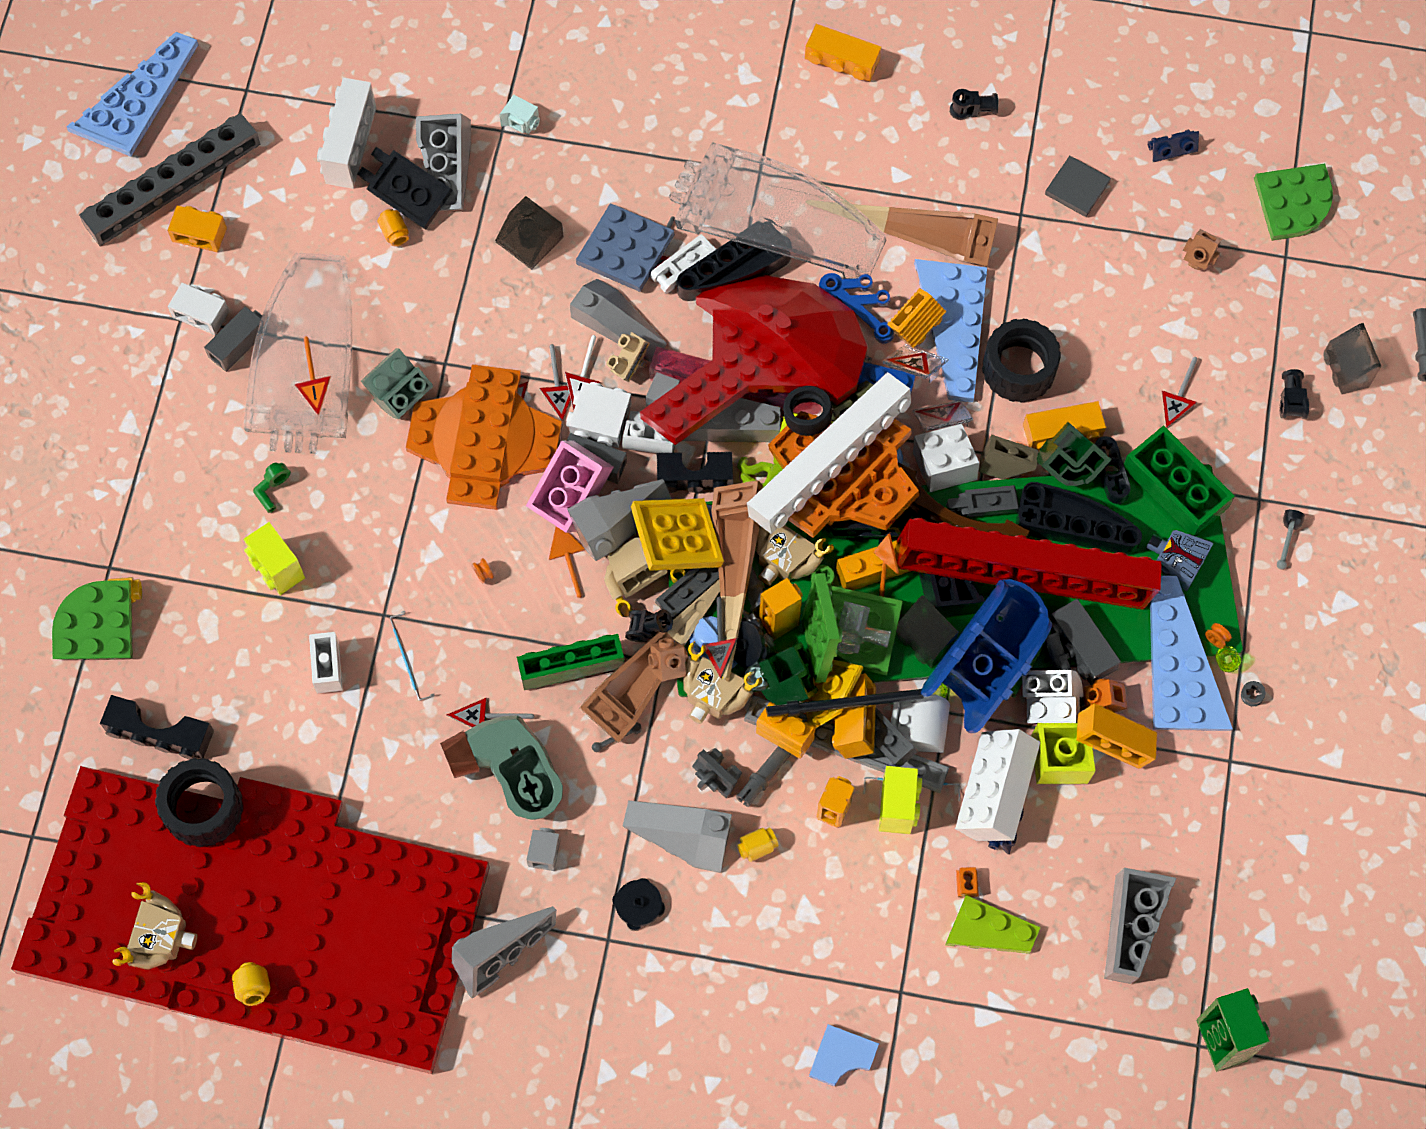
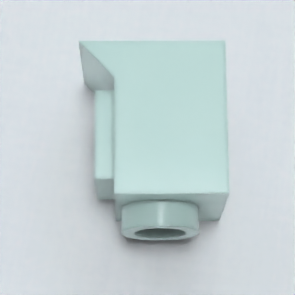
M516 95L511 97L499 114L501 127L509 125L523 134L524 132L529 134L531 130L534 131L540 123L538 107Z

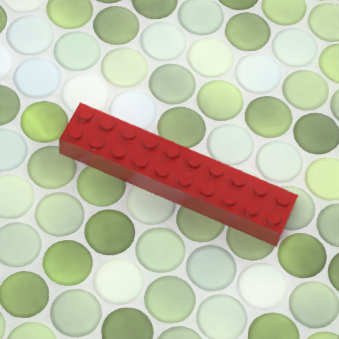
M922 518L909 519L896 544L898 569L993 585H996L999 580L1012 579L1026 584L1035 592L1142 610L1161 590V561H1155L1150 557H1132L1122 552L1108 553L1098 548L1085 549L1079 548L1074 544H1055L1050 540H1032L1022 535L1008 536L998 531H979L974 527L961 528L946 522L932 523Z

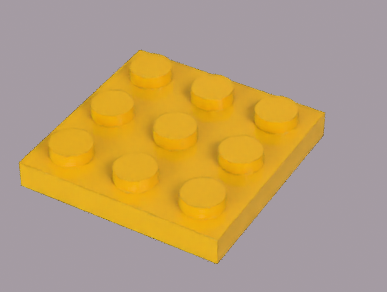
M704 498L633 501L631 510L649 571L722 566L724 560Z

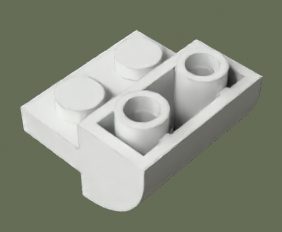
M630 410L629 419L626 421L623 434V449L650 453H674L675 445L641 420L640 412Z
M1075 670L1029 671L1026 676L1022 675L1023 697H1027V723H1078L1080 697H1083V687L1080 676Z
M935 694L924 697L921 700L895 702L893 704L891 723L918 752L944 753L950 703L945 698Z

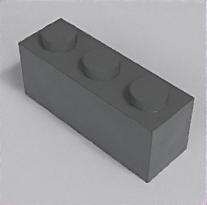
M1078 599L1051 613L1052 634L1058 632L1065 654L1068 653L1070 659L1073 658L1076 662L1078 673L1084 680L1087 679L1090 685H1092L1095 680L1102 679L1118 669L1121 661Z

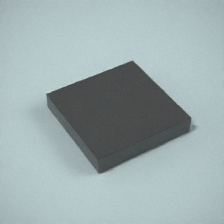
M1069 155L1046 189L1045 195L1087 217L1110 183L1111 178Z

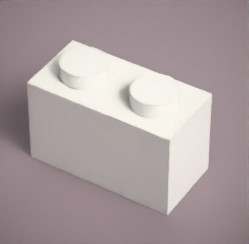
M181 283L168 305L172 318L215 336L229 313L223 297L215 293L212 295L208 294L193 284L189 286Z
M336 633L310 634L312 683L317 694L343 691L340 646Z

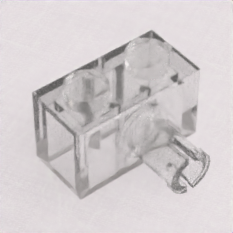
M844 601L838 625L842 630V642L838 643L837 648L845 654L859 653L861 643L864 644V641L887 648L891 631L868 626L867 619L870 607Z

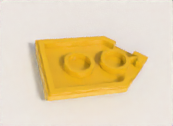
M833 660L832 671L828 673L826 682L815 683L813 677L814 686L817 687L818 691L815 695L802 702L850 697L864 667ZM844 708L807 712V723L813 725L816 729L841 714Z

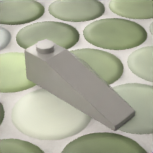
M461 113L416 116V141L418 148L421 149L425 169H427L430 175L453 190L440 211L463 210L471 148V119Z
M599 279L583 285L570 303L572 319L617 344L622 334L630 335L631 332L648 341L650 344L644 359L653 364L667 346L664 339L617 289Z
M663 479L636 485L631 490L622 492L620 490L611 491L610 495L601 497L598 495L590 496L567 509L583 548L595 561L617 550L637 532L631 510L633 501L672 500Z
M628 800L623 827L643 839L660 846L671 855L681 858L694 868L721 873L732 814L701 808Z
M552 906L473 932L466 938L459 939L452 947V964L468 995L473 999L500 978L497 973L508 963L513 966L518 961L517 957L526 946L528 948L533 947L556 925L557 910Z

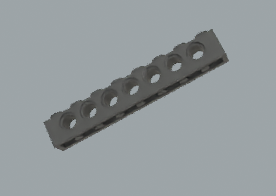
M242 113L228 118L225 123L209 130L203 137L195 142L188 143L184 149L176 154L169 155L165 161L147 169L144 174L128 181L114 193H109L95 205L87 207L79 214L84 227L97 244L102 246L261 145L258 134Z

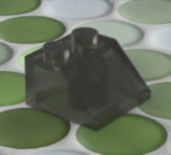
M525 196L509 212L495 242L532 270L563 239V226L559 220Z
M1364 323L1354 326L1329 341L1323 353L1326 365H1330L1332 370L1333 383L1336 387H1339L1341 395L1369 388L1381 368V363Z
M924 595L915 602L899 621L896 631L898 639L905 646L909 645L915 651L916 658L922 664H927L930 668L943 659L957 640L959 633Z

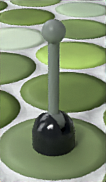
M1285 510L1283 516V523L1288 532L1281 559L1277 562V567L1281 570L1287 567L1285 560L1293 530L1299 529L1304 522L1305 514L1297 510Z

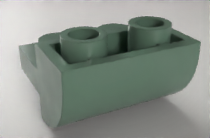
M399 348L391 352L361 380L363 385L373 395V400L379 407L395 419H399L433 387V384L418 367H414Z

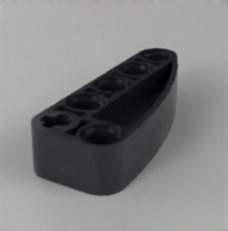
M760 220L681 272L677 278V294L684 301H695L696 296L713 288L763 275L770 276L790 262L791 242L772 220ZM743 246H750L751 248H749V249H744V248H742V247H743ZM783 250L785 253H777L776 251ZM728 258V259H731L732 261H730V262H725V261H723V259ZM709 271L712 272V274L705 275L703 274V272ZM686 284H690L693 287L685 288L683 286Z
M1039 482L1027 483L1023 488L1016 524L1029 530L1028 536L1086 548H1098L1111 553L1122 552L1132 555L1137 551L1142 539L1140 529L1110 508L1077 493ZM1027 495H1036L1038 499L1031 500L1027 497ZM1029 518L1031 519V522L1025 521V519ZM1055 522L1059 527L1052 528L1048 523ZM1079 527L1083 529L1084 533H1077L1073 528ZM1104 532L1109 538H1102L1098 533ZM1129 537L1134 543H1127L1123 538Z

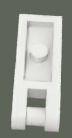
M700 234L657 266L650 273V278L654 282H658L661 285L660 288L665 294H668L677 285V278L681 272L715 251L716 248ZM668 271L672 274L669 278L665 276Z

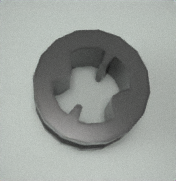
M1256 681L1246 683L1241 691L1242 701L1251 707L1260 705L1265 698V688ZM1251 688L1256 689L1255 693L1259 692L1260 694L1256 696V699H1251V695L1247 696L1246 694Z

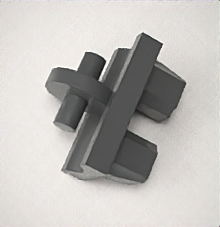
M717 748L708 752L703 749L698 753V758L692 766L697 771L695 775L701 780L697 787L701 791L707 787L713 792L718 790L727 798L731 795L742 772L735 765H731L725 770L720 765L724 759L723 754Z

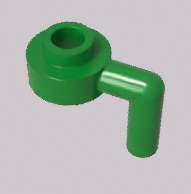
M275 462L270 464L265 470L264 480L253 489V493L268 513L273 512L276 506L265 491L270 487L282 484L289 478L291 472L285 463Z

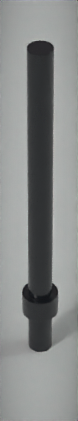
M922 689L801 703L795 700L787 701L784 705L766 706L767 717L781 715L796 717L800 716V713L921 700L924 699V696L921 694Z

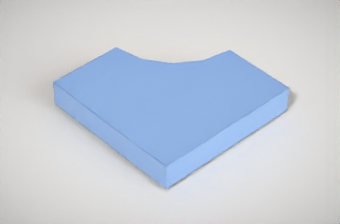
M828 1024L809 1077L835 1087L839 1078L848 1071L857 1069L870 1071L879 1043Z

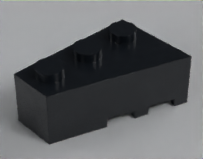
M919 572L929 618L976 614L985 602L984 597L980 596L974 587V581Z

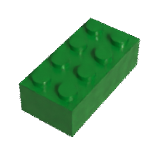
M1164 425L1129 453L1124 462V468L1130 476L1192 536L1198 535L1230 507L1235 497Z
M1248 988L1216 998L1196 1020L1216 1072L1247 1062L1270 1042L1268 1039L1270 1037L1269 1028L1265 1021H1261L1258 1014V1000L1254 994H1250Z

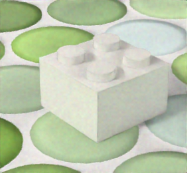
M962 424L914 436L913 455L929 492L977 480L979 461Z

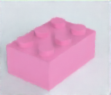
M561 441L526 507L566 533L577 532L567 509L590 496L598 495L614 467L575 441Z

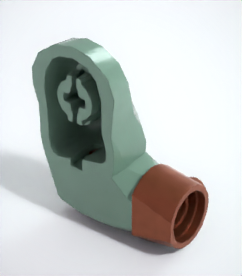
M518 715L501 716L481 722L465 732L463 730L440 743L454 778L479 772V768H491L495 778L502 786L508 808L516 816L530 820L545 818L556 809L562 799L563 785L554 770L547 750Z

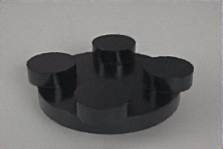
M759 619L742 621L740 623L734 660L744 668L754 666L770 656V648L765 644L762 633L763 624Z
M646 878L626 883L612 898L618 916L627 924L628 929L631 931H638L641 927L651 924L665 912V905L662 902L659 890Z

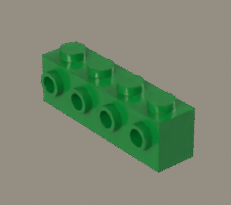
M619 634L603 635L587 641H577L570 645L555 646L539 652H528L522 656H517V662L525 691L616 670L624 663V655Z

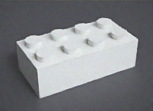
M343 77L341 86H337L335 91L336 103L335 106L330 108L329 127L324 129V144L322 148L318 149L317 161L320 162V173L323 174L326 184L354 189L377 107L371 82Z
M1020 729L981 733L955 827L957 831L975 841H1010L1015 839L1040 741Z

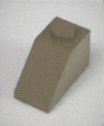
M991 434L980 457L979 472L999 479H1006L1033 471L1037 467L1038 450Z

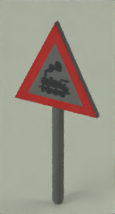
M719 596L717 597L718 642L705 644V652L722 679L738 638L723 641L722 598Z

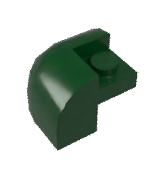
M1069 422L1060 429L1052 440H1046L1037 455V462L1066 486L1088 484L1112 460Z
M802 642L758 663L760 674L769 685L768 688L761 692L767 700L775 705H784L787 701L798 700V703L812 697L818 691L812 679L814 674L811 661Z

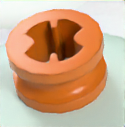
M484 558L480 559L478 564L472 563V567L482 584L485 583L487 578H494Z
M1214 623L1211 626L1212 630H1207L1205 633L1209 642L1220 649L1225 647V642H1229L1232 639L1230 632L1218 623Z

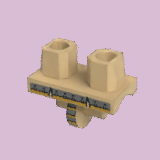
M633 332L630 335L622 334L618 341V346L622 348L619 356L614 354L610 356L606 365L611 368V372L629 382L639 365L644 368L648 366V363L643 358L650 343Z

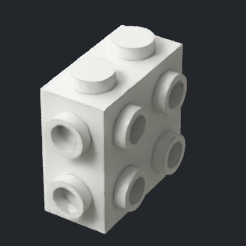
M583 382L581 390H576L573 404L576 406L574 412H569L566 426L569 427L572 434L609 447L618 448L632 405L631 394L620 388L609 389L599 383L591 382L589 384Z

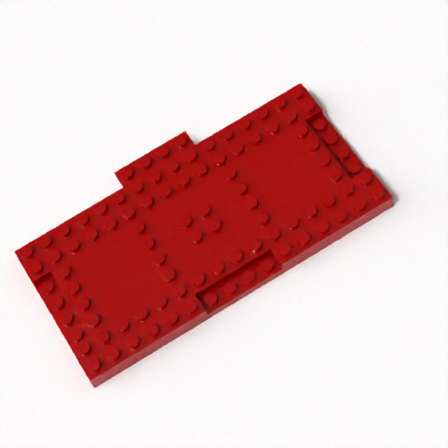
M80 766L63 815L66 820L32 918L28 917L11 967L12 971L27 977L433 1074L459 980V975L452 964V947L459 939L466 938L472 934L490 869L489 862L338 827L336 825L343 805L342 800L243 777L239 778L237 786L242 794V804L244 807L241 821L236 826V830L227 836V839L216 843V845L203 847L189 846L177 840L170 833L157 813L155 799L159 784ZM184 791L178 799L176 814L182 822L189 824L202 823L211 819L219 811L223 799ZM136 883H147L150 887V892L154 890L167 897L181 911L182 918L186 922L185 931L197 934L195 948L191 950L180 947L176 959H169L166 964L152 969L129 966L128 962L116 966L113 964V960H123V955L120 952H114V950L120 947H128L141 901L146 902V899H135L132 897V892L141 896L144 890ZM248 962L263 966L267 970L270 984V993L265 1000L253 1006L245 1005L235 998L232 982L234 972L242 964Z

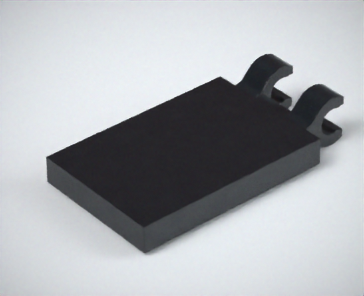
M375 147L371 155L382 163L381 167L374 175L362 166L357 175L369 183L367 190L426 230L453 190L395 150L389 156L378 147Z

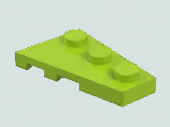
M966 895L945 946L957 945L975 949L988 948L996 949L997 951L1030 954L1040 927Z

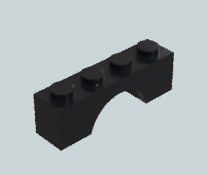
M114 695L110 696L100 721V725L106 731L105 734L116 739H120L121 736L130 738L131 742L141 746H145L146 743L155 745L154 748L161 752L170 753V750L179 752L181 757L189 760L195 757L204 758L214 733L210 723L184 716L177 724L169 728L155 729L149 727L142 722L141 709L135 701Z

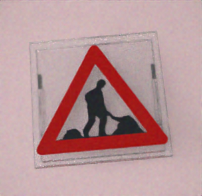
M904 344L887 357L883 364H886L891 369L895 368L924 379L929 377V383H931L938 377L940 368L949 359Z
M961 400L913 410L923 433L963 423L968 426V422L973 420V417Z

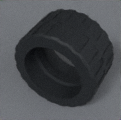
M1023 318L1004 322L993 331L988 339L982 367L984 379L990 386V389L1001 398L1012 402L1036 400L1051 388L1055 380L1061 359L1060 344L1054 333L1038 321ZM1010 347H1025L1034 351L1041 358L1044 368L1030 375L1016 374L1008 370L1001 363L998 355Z
M192 758L187 761H181L176 766L171 767L166 775L161 778L156 790L155 805L160 819L177 840L189 846H212L227 839L226 837L232 834L240 823L244 807L239 787L228 770L219 763L206 758ZM200 782H211L221 787L224 793L223 803L219 811L211 819L202 823L189 824L182 822L178 818L176 805L179 797L188 787Z

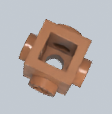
M1200 229L1194 239H1188L1183 249L1184 252H1187L1183 260L1187 261L1188 265L1196 270H1201V268L1206 270L1210 264L1214 266L1220 255L1217 249L1222 239Z
M664 638L659 640V643L650 644L651 654L648 655V661L652 673L661 681H667L686 676L685 662H687L688 654L684 646L672 638Z

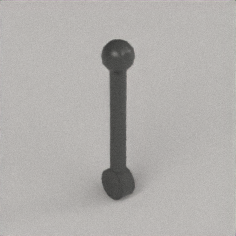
M636 722L625 736L631 733H640L641 724ZM611 737L600 743L594 742L592 750L599 752L602 747L615 742V740Z

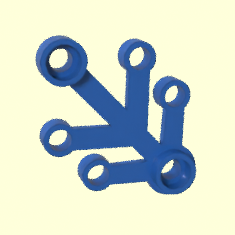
M828 273L820 279L819 287L833 297L839 298L846 306L854 310L855 314L874 330L875 338L879 343L886 344L892 341L894 331L887 325L888 323H881L862 306L876 304L887 306L891 301L889 292L880 290L876 294L850 295L845 291V289L860 288L863 291L870 290L873 287V280L870 275L863 274L858 279H842L838 274ZM865 279L870 281L867 286L861 284ZM830 281H834L835 286L831 288L827 287V283ZM881 295H886L887 300L880 301L879 297ZM887 328L888 332L882 335L879 333L880 329Z

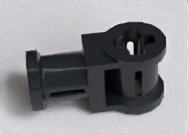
M958 89L953 93V103L950 105L949 112L957 120L977 117L978 112L998 113L997 93H992L990 96H979V91H969L967 89Z
M1290 369L1282 373L1285 388L1281 393L1280 418L1299 416L1302 419H1307L1309 399L1307 397V389L1302 388L1304 372L1301 370Z
M664 609L659 610L655 614L647 610H632L629 612L630 625L629 631L625 633V638L633 642H647L648 639L656 635V632L665 633L671 630L673 618L670 612Z

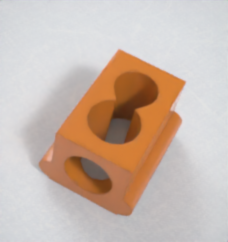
M962 867L956 870L958 897L962 898L966 895L969 897H979L976 867ZM965 875L971 877L969 885L972 887V890L965 888L966 880L963 878Z

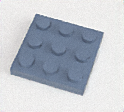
M610 203L576 258V264L641 292L650 277V273L655 269L673 239L674 230Z

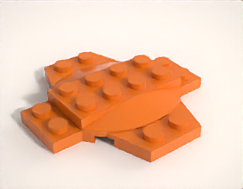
M472 364L469 382H467L466 387L456 392L453 396L416 402L414 404L406 451L432 464L437 463L441 465L446 476L450 479L446 498L447 504L497 510L501 487L509 483V479L516 474L525 476L545 472L558 449L562 421L527 406L524 399L518 394L521 370Z
M800 411L795 417L810 420L818 416ZM894 418L892 424L887 429L879 432L870 445L862 448L852 462L846 463L841 468L840 473L835 478H830L824 484L822 490L816 495L813 494L806 501L804 507L798 512L795 511L788 518V521L812 538L826 524L831 526L835 521L849 519L887 530L919 496L918 488L902 467H898L897 450L912 435V429ZM786 426L768 444L769 451L782 469H784L824 431L819 434L805 436L793 432Z

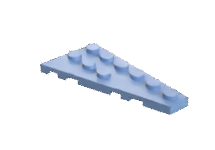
M175 32L155 49L156 53L147 61L143 60L137 65L138 68L132 74L125 75L103 94L101 100L91 109L88 107L82 113L83 116L75 123L72 121L66 126L68 132L132 157L198 47L197 40Z
M915 259L914 265L918 273L920 288L929 293L947 311L942 316L941 323L933 327L931 332L936 344V352L940 360L948 400L973 403L987 267Z
M1161 576V590L1150 601L1153 730L1231 731L1233 730L1178 577Z

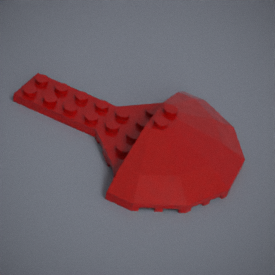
M767 275L719 286L702 292L696 296V304L713 316L712 360L640 411V419L674 445H677L746 393H758V389H773V393H790L798 387L816 386L824 390L828 394L830 401L838 406L857 391L859 378L863 371V364L867 357L868 347L854 310L814 283Z

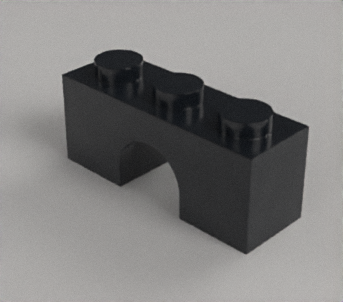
M707 452L706 465L697 471L689 470L683 465L682 453H657V480L663 479L669 493H674L677 490H688L693 493L701 492L702 490L714 491L716 487L733 485L732 452Z

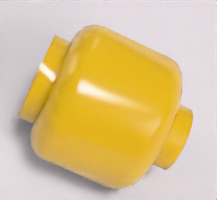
M253 962L244 963L232 975L235 998L245 1005L253 1006L260 1004L270 993L268 973L263 966L256 965Z

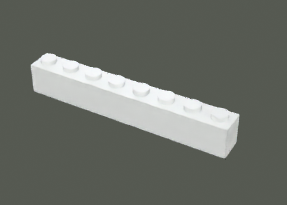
M887 372L747 502L749 517L770 534L777 528H782L795 511H800L813 494H818L830 478H835L846 463L852 462L862 448L870 445L879 432L887 429L895 417L900 413H904L910 407V388Z

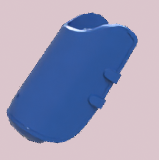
M1012 579L999 580L994 590L923 684L921 694L924 697L931 696L943 683L961 699L965 710L964 728L968 733H977L984 727L1003 700L1008 701L1013 694L1011 689L1021 675L1026 676L1032 668L1030 663L1052 628V622L1048 618V610L1041 597L1022 582Z

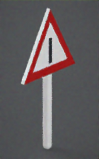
M595 335L591 336L581 376L565 372L573 411L576 406L573 404L576 390H581L582 383H601L585 378L596 340Z

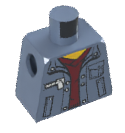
M1173 530L1167 541L1153 534L1146 548L1159 554L1156 561H1161V573L1164 576H1177L1181 588L1188 591L1213 543Z

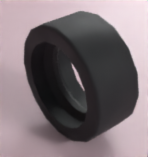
M816 386L798 387L791 391L784 400L783 410L786 424L793 432L799 435L811 436L819 434L831 423L832 404L830 398L824 390ZM804 402H815L823 408L821 415L810 420L799 419L793 414L794 408Z

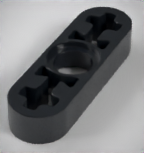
M1103 436L1097 439L1095 445L1099 449L1102 446H1106V449L1110 450L1109 458L1112 460L1100 472L1107 499L1114 504H1122L1128 500L1130 484L1117 442L1111 437ZM1107 466H1115L1119 472L1117 474H1109L1105 468ZM1115 482H1118V490L1121 491L1122 494H1118L1117 491H1114Z

